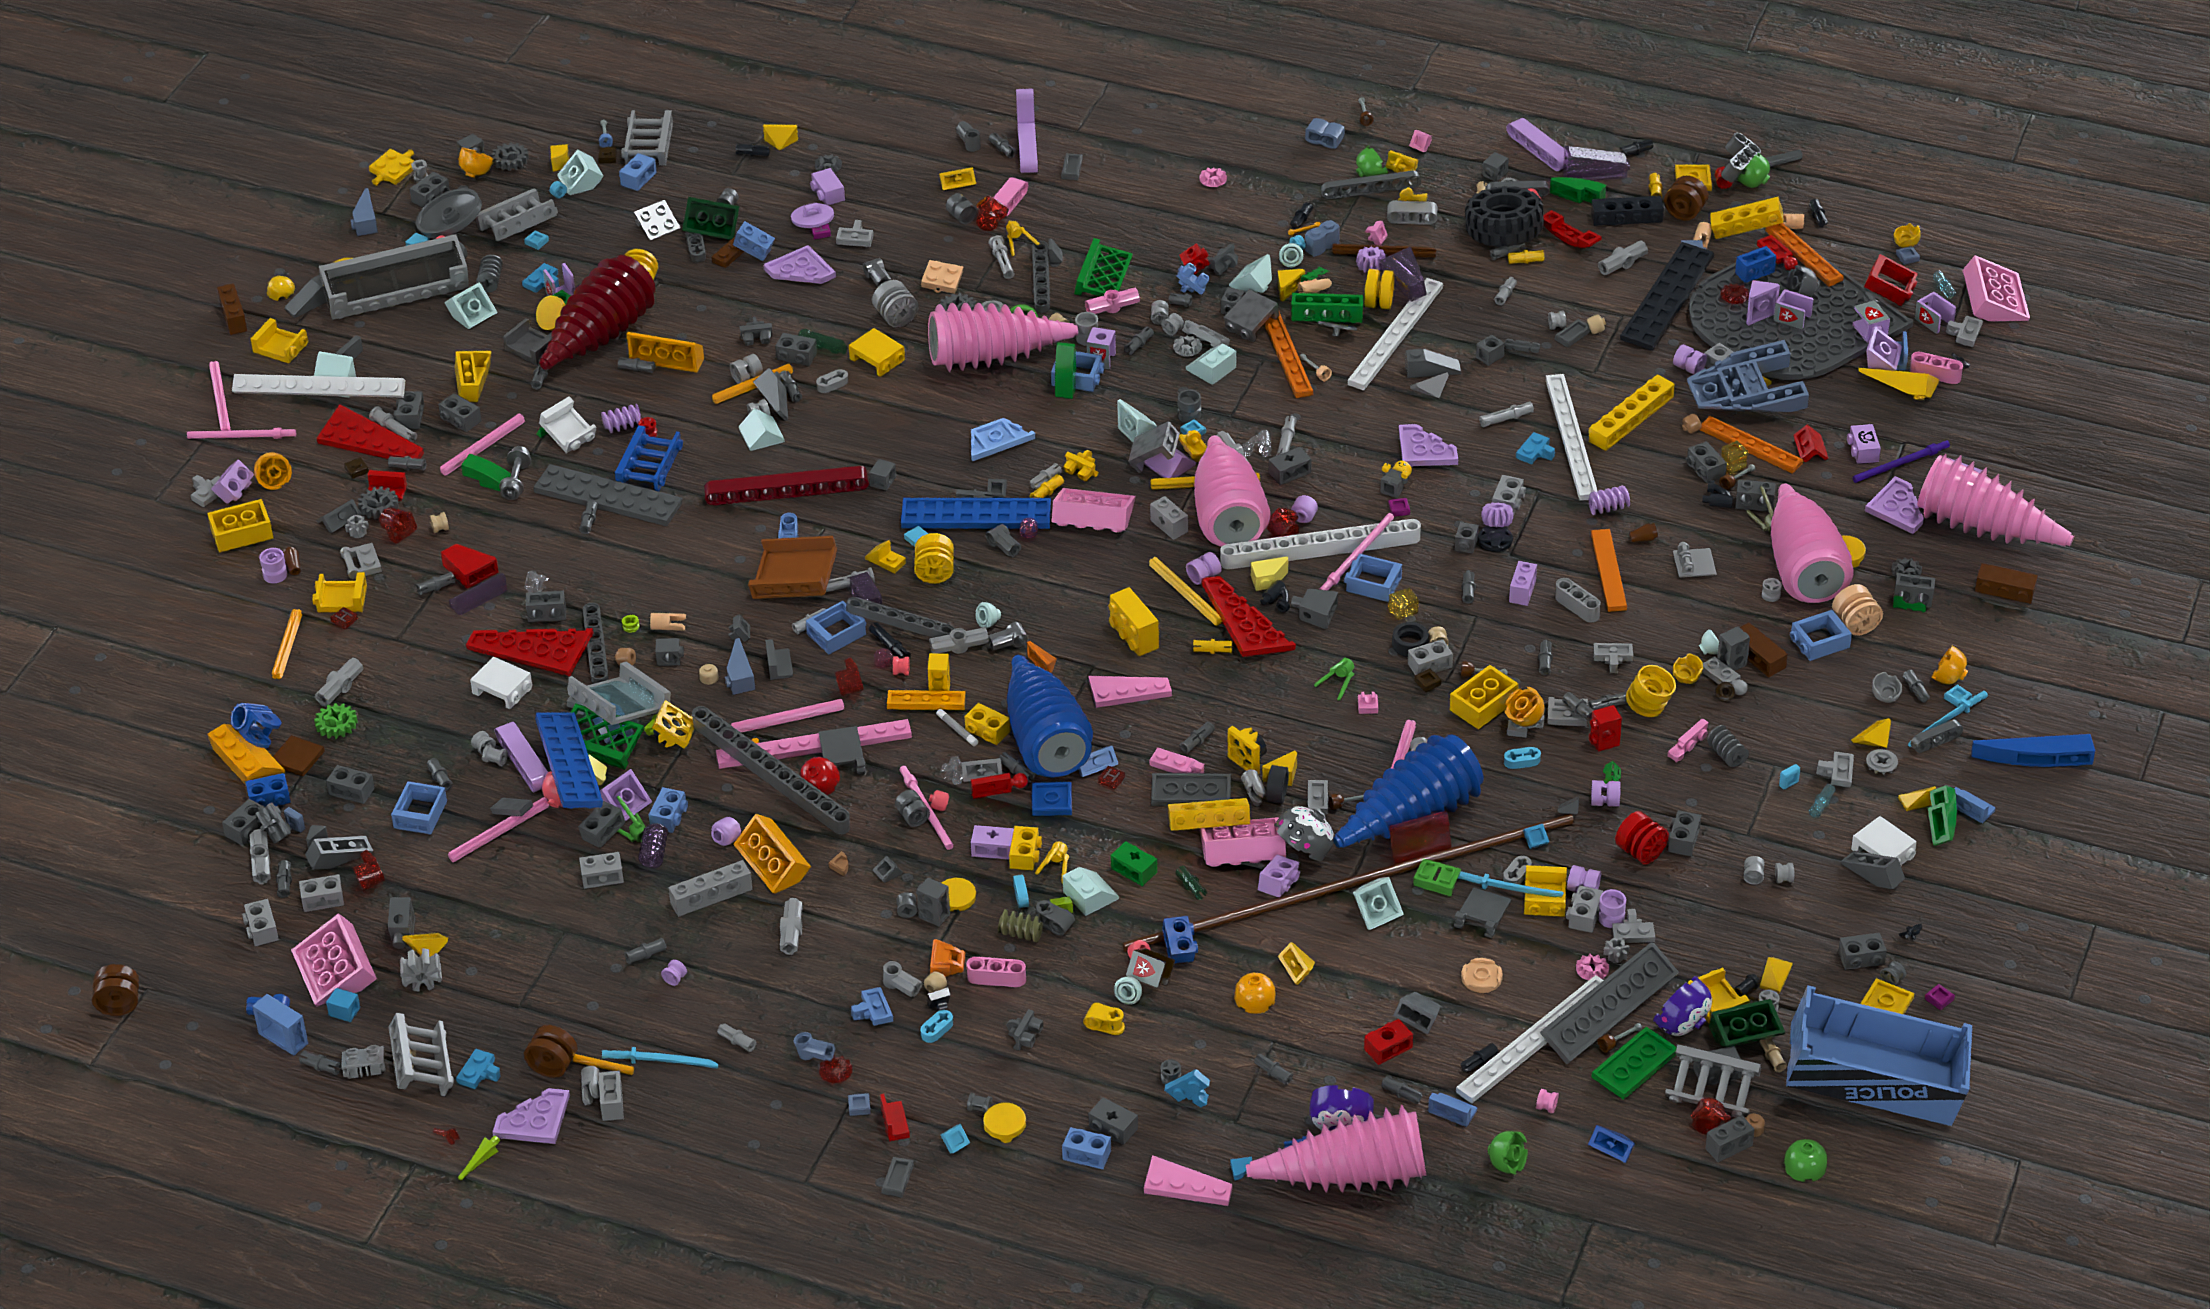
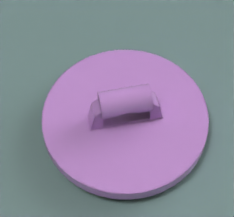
M817 203L801 206L791 214L792 223L802 228L820 227L829 223L834 218V210L830 206Z

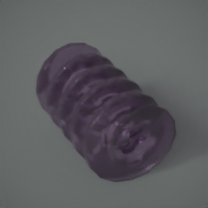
M650 824L643 830L638 859L645 867L658 868L663 863L668 829L665 826Z

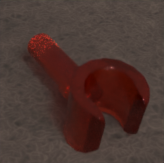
M438 1128L433 1129V1133L446 1137L450 1145L455 1144V1139H460L455 1128L447 1131Z

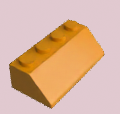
M627 332L630 359L640 358V360L655 362L656 366L698 372L704 360L703 345Z
M223 724L207 734L213 750L245 785V781L285 773L283 767L265 748L257 747L246 741L232 725Z
M755 814L733 844L772 893H778L799 883L811 868L772 818Z

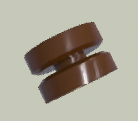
M1689 175L1677 178L1664 196V204L1668 212L1675 218L1683 221L1692 220L1708 201L1709 193L1706 186L1699 179Z
M120 964L107 965L96 971L93 978L92 1004L96 1010L110 1016H121L133 1011L138 1004L139 976L136 971Z
M542 1025L536 1030L523 1054L526 1063L535 1072L546 1077L558 1078L565 1073L578 1048L576 1041L567 1031L553 1025Z

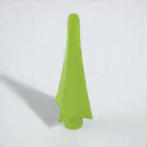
M494 1135L490 1140L484 1137L478 1150L458 1176L459 1180L464 1179L476 1167L498 1152L495 1146L500 1142V1139Z

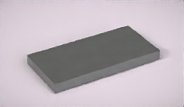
M1152 773L1151 806L1231 799V774Z

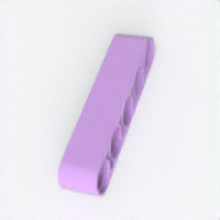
M1520 118L1507 125V132L1511 138L1555 171H1560L1573 164V157L1566 149L1526 119Z
M510 722L495 728V734L500 745L508 751V757L533 793L541 790L548 771L514 722Z

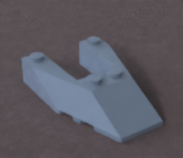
M1785 340L1733 352L1728 358L1715 362V365L1707 370L1703 369L1687 378V383L1700 409L1793 412L1808 407L1809 393L1803 381L1768 389L1763 379L1762 373L1789 367L1791 353Z

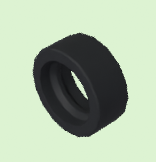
M1401 623L1393 630V649L1402 656L1408 657L1409 649L1426 645L1429 642L1427 629L1419 623ZM1415 636L1421 640L1415 643H1406L1400 640V638Z
M1271 766L1266 789L1267 802L1283 804L1288 787V767Z

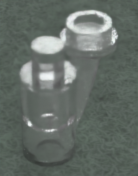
M1262 430L1258 435L1249 439L1247 443L1241 445L1244 456H1250L1254 451L1253 445L1259 443V452L1262 453L1263 457H1268L1272 450L1271 433L1267 430Z

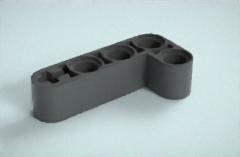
M1734 133L1725 146L1726 150L1734 157L1721 172L1722 177L1729 182H1734L1741 173H1744L1745 167L1757 153H1761L1760 148L1741 133Z

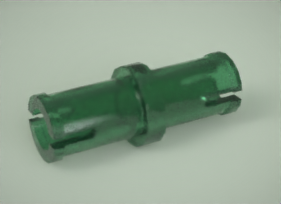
M1180 866L1179 868L1183 873L1177 869L1175 872L1176 876L1183 882V886L1194 894L1196 899H1203L1199 892L1206 896L1207 890L1199 883V879L1188 871L1186 866Z

